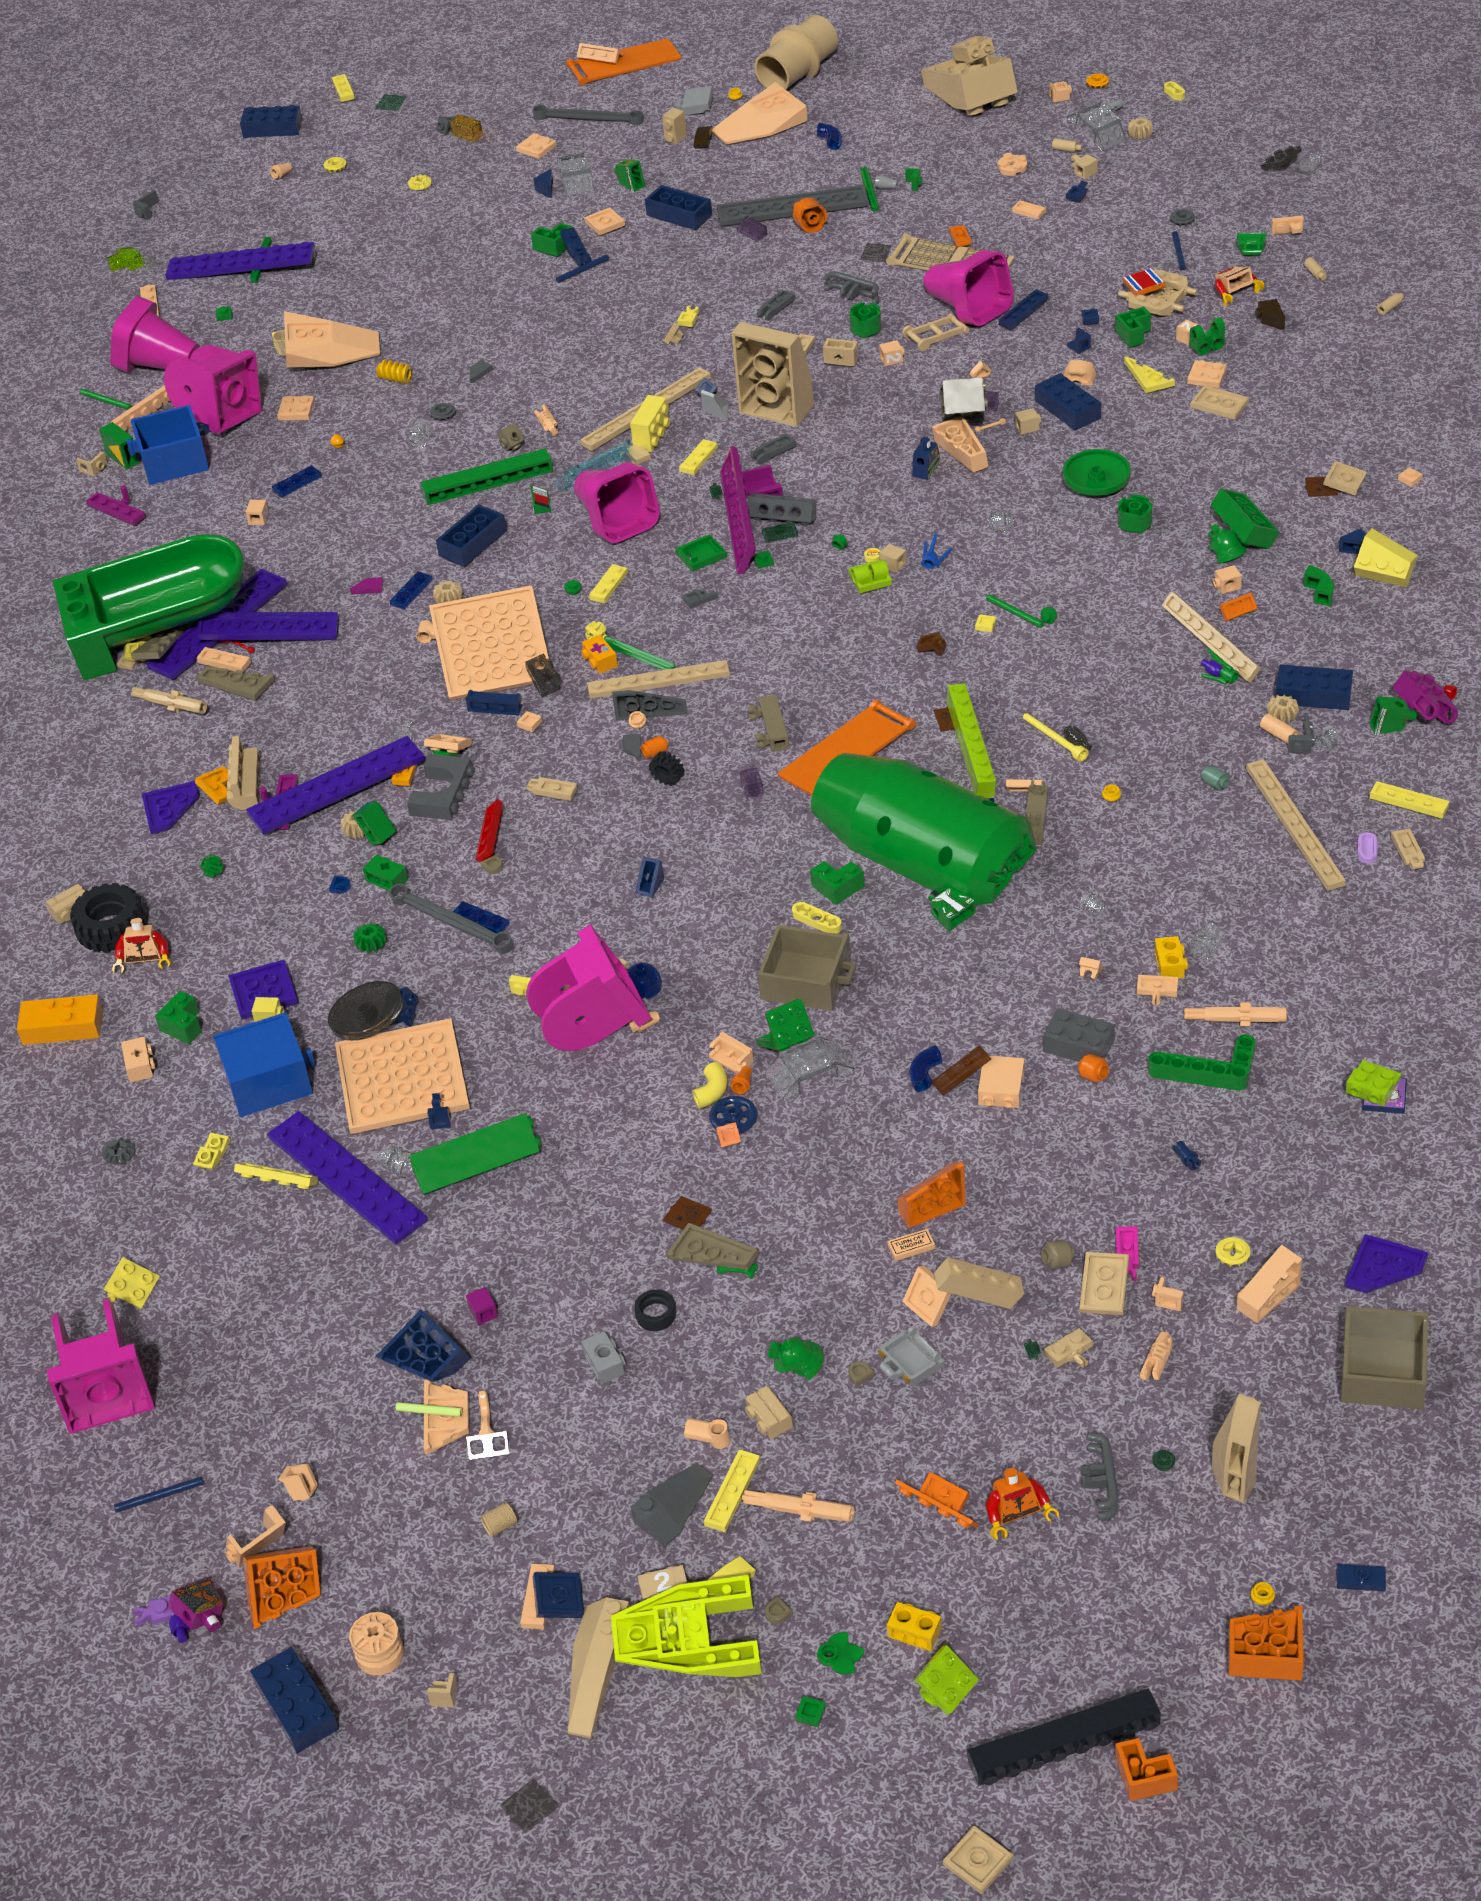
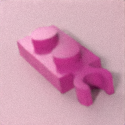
M1116 1227L1117 1254H1129L1128 1274L1132 1275L1133 1282H1136L1137 1273L1134 1268H1139L1138 1227Z

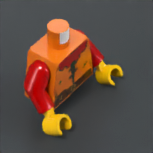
M1015 1468L1006 1469L1004 1471L1005 1478L996 1480L993 1483V1491L986 1502L989 1522L993 1524L990 1535L995 1540H998V1530L1001 1531L1002 1538L1007 1537V1530L1000 1527V1524L1003 1525L1041 1511V1506L1044 1507L1043 1515L1048 1521L1051 1522L1048 1517L1050 1511H1054L1056 1517L1059 1518V1512L1049 1504L1050 1499L1044 1487L1034 1478H1027L1024 1472H1018Z

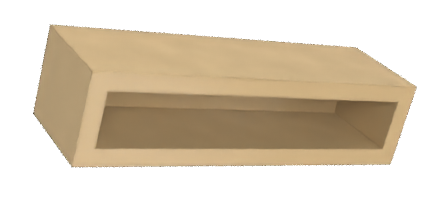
M947 1257L934 1272L937 1290L1011 1309L1024 1295L1021 1277Z

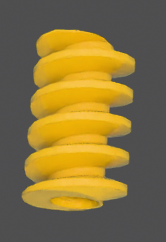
M384 359L382 363L378 364L376 375L378 378L408 384L411 380L410 364L405 365L403 362L399 364L398 361L393 362L392 360Z

